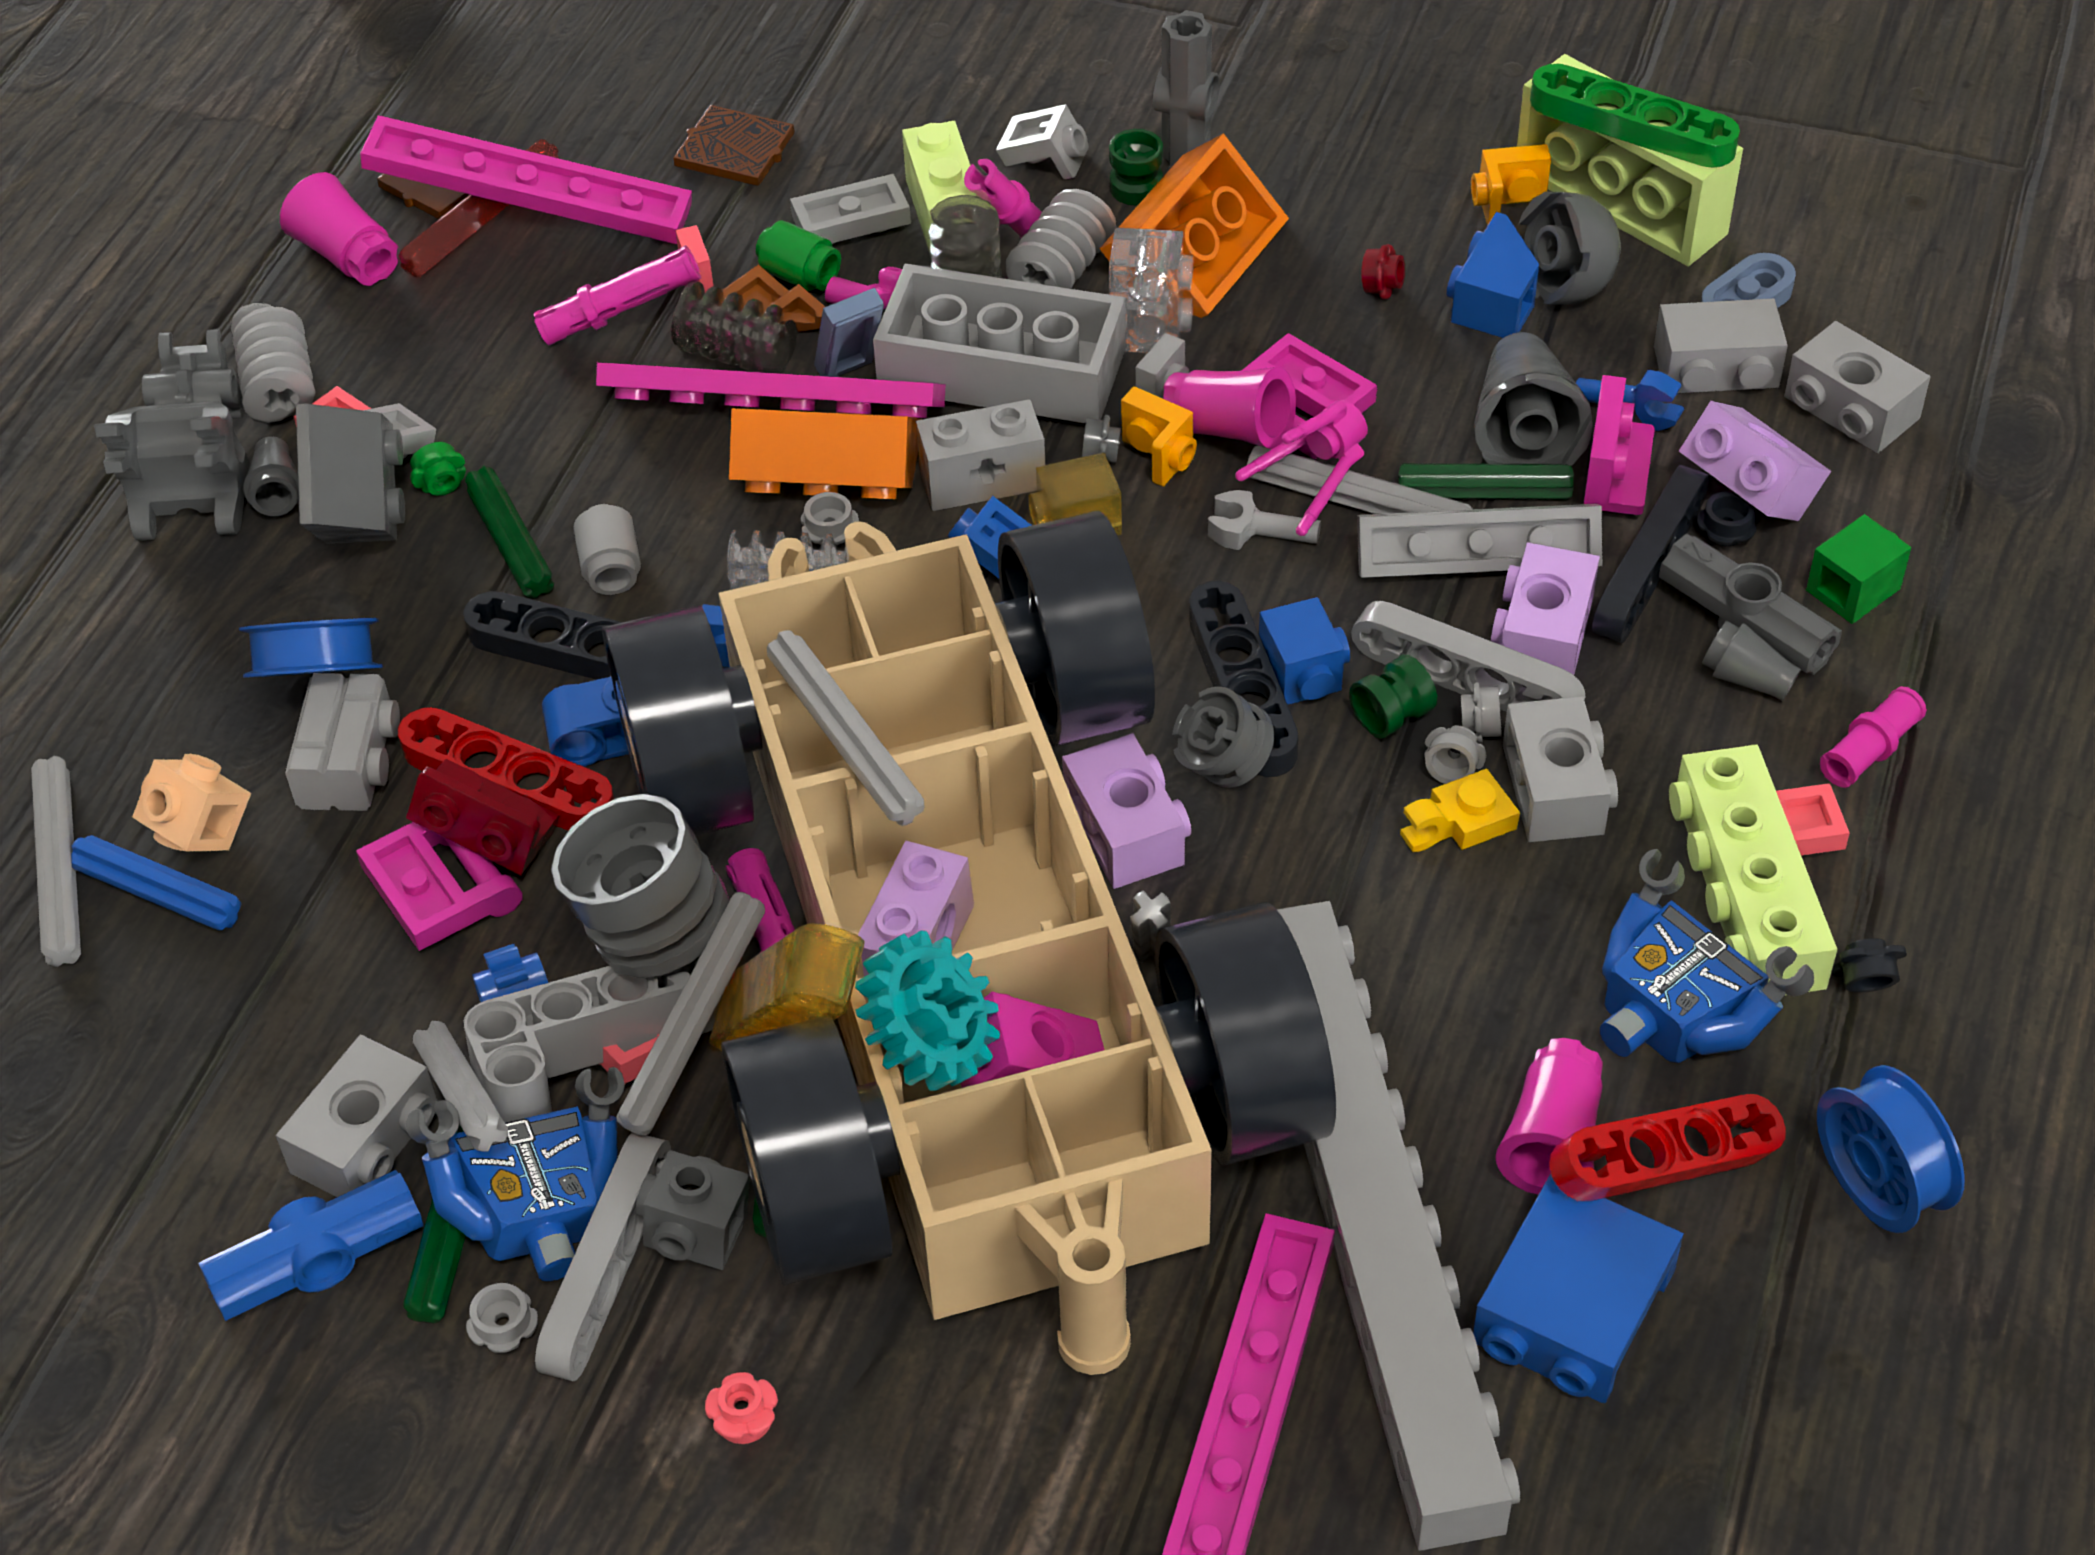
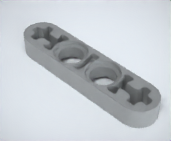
M1374 601L1367 605L1351 631L1352 640L1356 647L1369 658L1386 665L1401 655H1410L1425 667L1434 684L1462 695L1473 694L1474 683L1479 682V687L1498 686L1500 709L1506 712L1507 705L1511 703L1583 696L1585 699L1586 697L1585 689L1581 682L1572 673L1560 667L1389 602ZM1427 646L1435 647L1442 651L1451 661L1436 656ZM1484 668L1492 669L1501 674L1508 683L1491 677Z
M631 1133L626 1139L539 1335L535 1356L536 1369L539 1373L569 1381H576L582 1375L643 1235V1216L635 1213L640 1187L647 1174L658 1175L669 1150H671L668 1140L647 1135L641 1136L635 1133Z

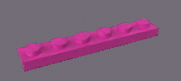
M379 115L360 153L363 169L677 244L675 230L684 227L692 206L691 190Z
M598 362L596 386L615 387V398L649 400V390L659 389L670 390L669 402L704 404V392L725 394V405L759 407L760 396L781 397L780 409L815 411V399L837 401L836 412L871 414V403L893 404L892 416L927 418V406L945 407L946 384Z
M1265 1213L1162 1555L1246 1554L1333 1250L1335 1230Z

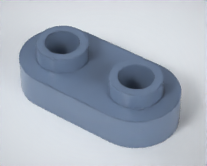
M1756 253L1750 255L1706 286L1702 293L1701 302L1774 298L1776 306L1779 308L1792 295L1796 276L1795 268L1787 259L1776 254Z

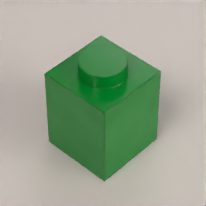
M1864 514L1815 549L1806 591L1853 624L1901 589L1911 546L1902 541L1895 533L1885 529Z

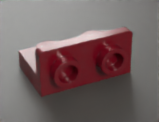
M445 759L436 770L431 767H425L419 774L406 819L522 875L553 834L559 814L478 775L468 768Z

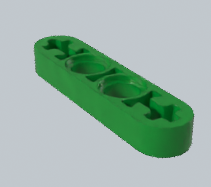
M1559 63L1547 64L1534 72L1530 102L1537 112L1545 116L1704 167H1722L1735 159L1740 129L1739 125L1732 118L1724 114ZM1611 104L1620 107V109L1607 110L1595 105ZM1660 120L1669 122L1672 125L1661 127L1649 124L1647 121Z

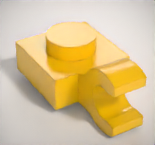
M1484 769L1433 788L1430 799H1420L1404 807L1403 813L1412 825L1402 828L1400 835L1412 852L1426 850L1450 837H1453L1461 850L1516 830L1520 812L1488 769Z

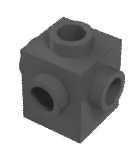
M669 1150L658 1175L647 1174L638 1193L635 1213L643 1216V1246L655 1249L663 1256L673 1260L687 1259L724 1270L748 1216L750 1174L724 1167L707 1157H692Z

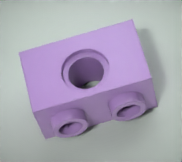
M1714 401L1709 402L1679 450L1680 453L1765 515L1794 521L1800 520L1831 473V470L1745 409Z
M1527 542L1521 566L1510 565L1508 568L1503 601L1511 603L1509 610L1497 609L1491 641L1560 667L1574 675L1594 598L1600 556Z
M1133 733L1062 756L1063 777L1093 853L1113 889L1185 865V837L1191 835V824L1188 814L1179 799L1171 801L1165 790L1164 774L1159 761L1154 754L1145 755Z
M905 840L858 933L862 965L865 959L879 952V947L902 934L909 938L921 930L928 932L932 943L945 936L950 938L953 950L974 907L968 857ZM863 965V973H864V977H865V976H867L869 973L867 972V970L865 969V967H864V965Z

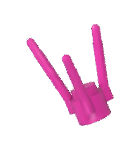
M1346 400L1335 401L1320 414L1285 432L1282 435L1283 443L1238 470L1235 478L1238 481H1244L1305 444L1321 459L1338 458V463L1296 527V534L1298 536H1305L1349 468L1364 456V451L1358 443L1367 435L1368 426L1360 410Z

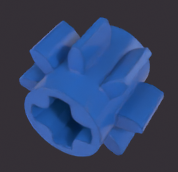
M514 944L483 954L488 969L472 974L480 1003L548 983L537 952L520 957L518 948Z

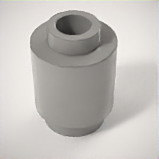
M608 504L595 505L580 514L573 526L581 574L594 591L605 595L619 594L629 590L636 583L637 574L641 568L632 516L628 511L618 506Z

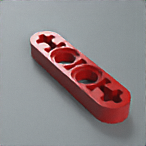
M432 707L420 708L403 718L398 727V738L403 756L407 763L414 768L423 771L425 767H431L436 770L445 759H448L559 814L556 826L567 831L593 809L615 800L612 785L600 773L442 709ZM439 735L440 740L434 738V736ZM486 751L496 755L495 760L483 768H471L464 764L467 758L478 752ZM530 773H542L549 777L548 781L537 789L526 790L516 786L523 776ZM592 798L597 799L596 803L590 801ZM574 801L582 804L580 808L575 807Z
M1744 1094L1582 1128L1555 1147L1550 1155L1549 1167L1556 1185L1568 1197L1577 1201H1593L1753 1165L1781 1147L1785 1140L1786 1127L1777 1107L1768 1099L1757 1094ZM1740 1123L1742 1127H1752L1754 1132L1742 1133L1732 1138L1730 1129ZM1685 1126L1695 1128L1703 1135L1708 1145V1156H1702L1690 1148L1684 1134ZM1630 1137L1640 1139L1649 1146L1655 1160L1654 1168L1643 1166L1635 1159L1629 1145ZM1605 1155L1607 1165L1596 1172L1593 1167L1583 1168L1579 1160L1581 1162L1599 1160Z

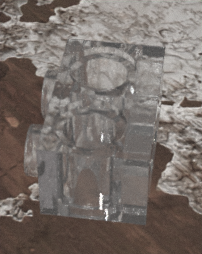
M1115 227L1109 263L1110 295L1125 297V352L1148 353L1164 333L1180 338L1181 332H1191L1193 298H1183V290H1191L1194 259L1193 255H1183V231Z

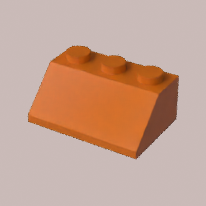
M1223 133L1183 154L1099 249L1133 292L1202 318L1213 310L1288 221L1289 217Z
M732 408L729 480H746L745 492L780 493L781 482L803 483V495H817L824 492L838 493L839 485L862 486L861 498L896 499L897 488H912L918 456L916 421L922 420V418Z

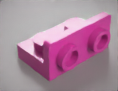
M1603 375L1584 504H1599L1602 506L1603 511L1641 515L1645 505L1655 428L1651 424L1632 422L1635 403L1623 402L1626 378Z

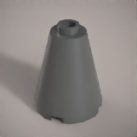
M1527 332L1510 334L1501 339L1493 349L1474 418V437L1482 452V456L1488 464H1569L1572 466L1586 451L1593 432L1592 411L1588 399L1541 338Z

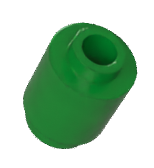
M780 220L771 227H767L759 236L756 244L758 263L765 271L792 285L797 286L800 284L807 291L814 289L826 290L831 277L838 275L841 265V254L839 250L833 248L831 241L784 220Z

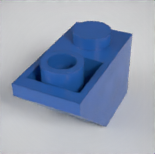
M1496 212L1485 231H1477L1474 234L1469 246L1466 263L1464 266L1456 265L1447 286V297L1453 299L1452 323L1501 338L1520 332L1533 310L1539 263L1506 214Z

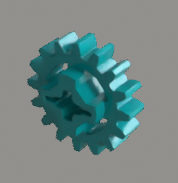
M921 930L909 938L902 934L879 947V952L865 959L863 965L869 974L856 981L855 988L868 998V1003L856 1009V1015L863 1020L872 1022L874 1031L868 1034L865 1041L868 1046L880 1043L884 1046L887 1052L884 1055L882 1065L887 1070L900 1063L904 1066V1080L906 1084L912 1086L925 1079L929 1091H936L948 1084L953 1087L978 1074L977 1068L992 1060L993 1055L986 1045L999 1039L1000 1032L993 1025L987 1023V1017L998 1012L999 1008L997 1003L984 1000L981 991L990 983L987 976L974 978L969 972L973 957L966 953L956 959L952 955L950 938L945 936L932 943L928 932L925 930Z

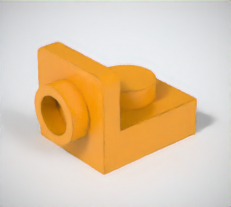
M1547 144L1482 150L1480 173H1473L1471 177V193L1474 206H1482L1487 225L1496 212L1500 213L1501 204L1531 202L1533 198L1545 191L1547 192L1551 156Z
M1133 386L1121 399L1122 441L1132 445L1139 451L1152 454V482L1164 487L1178 470L1184 471L1190 465L1195 455L1197 442L1193 438V412Z

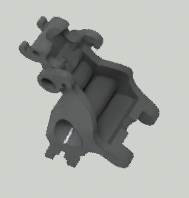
M220 329L207 330V345L177 347L172 345V332L159 333L158 349L162 369L160 373L143 375L142 393L145 406L132 407L110 414L105 423L94 425L96 437L101 438L102 443L106 444L108 452H105V459L103 461L106 474L114 473L124 488L130 526L136 541L154 540L157 528L156 516L176 515L177 511L183 508H192L200 513L214 512L215 527L218 535L238 534L241 529L245 496L243 484L250 463L243 446L233 430L232 419L244 417V406L236 372L233 368L228 369L226 350L220 342Z

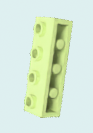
M1758 744L1682 755L1678 781L1671 783L1669 787L1670 807L1676 821L1684 820L1688 832L1687 851L1690 864L1694 871L1702 870L1707 884L1705 891L1706 906L1711 921L1713 923L1720 922L1726 936L1725 942L1765 974V965L1769 955L1779 947L1788 946L1797 953V957L1793 964L1785 969L1782 978L1788 979L1793 977L1803 965L1807 964L1814 972V984L1808 992L1827 989L1837 947Z

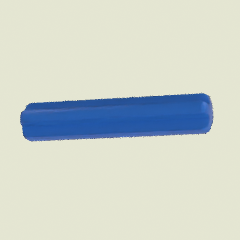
M92 835L86 838H77L72 845L71 862L74 870L216 930H223L226 927L231 928L238 920L237 913L240 910L241 902L236 895Z

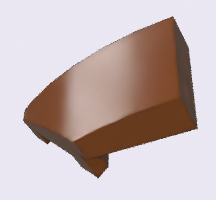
M759 264L718 293L717 303L718 308L756 336L819 329L823 308L825 307L800 284L789 291Z

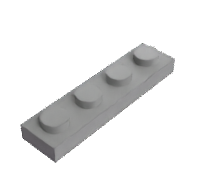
M1599 504L1357 515L1358 566L1361 578L1508 571L1510 565L1521 566L1527 542L1600 556L1598 566H1602V506Z

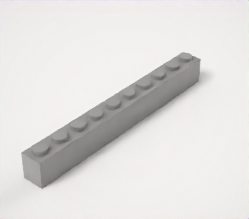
M1330 901L1277 909L1288 925L1309 973L1327 1035L1335 1081L1336 1120L1334 1130L1329 1137L1305 1143L1304 1147L1327 1228L1335 1230L1334 1254L1417 1549L1421 1551L1506 1535L1511 1505L1520 1502V1489L1516 1470L1510 1458L1500 1459L1493 1438L1498 1437L1500 1431L1496 1405L1490 1392H1479L1474 1372H1478L1480 1367L1476 1340L1471 1328L1460 1329L1454 1310L1460 1308L1457 1278L1451 1265L1441 1267L1436 1250V1248L1441 1247V1230L1438 1216L1433 1205L1423 1206L1418 1188L1423 1186V1173L1419 1154L1415 1146L1405 1147L1400 1130L1405 1129L1403 1103L1397 1088L1387 1090L1383 1076L1388 1071L1384 1040L1380 1033L1370 1034L1366 1021L1367 1018L1371 1017L1368 988L1363 978H1353L1350 965L1354 964L1355 959L1350 930L1347 925H1337Z

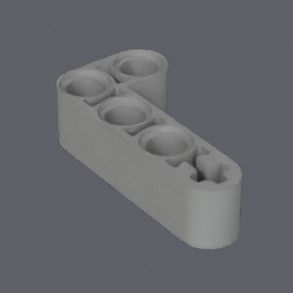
M701 955L691 963L666 975L636 978L619 974L611 966H606L489 999L470 1009L464 1019V1028L471 1068L503 1121L510 1122L552 1112L548 1078L603 1063V1047L617 1044L626 1052L657 1037ZM725 990L702 1034L719 1027L725 1021L728 1013Z

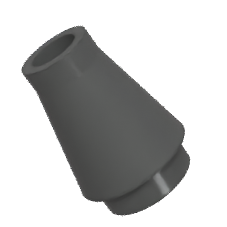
M265 437L256 443L254 456L243 484V492L247 501L258 512L268 516L286 514L299 502L298 472L289 455L287 443L278 437Z
M1726 621L1721 627L1702 661L1703 665L1714 670L1712 677L1772 695L1781 701L1784 700L1801 671V668L1785 659L1745 623L1739 628L1729 621Z

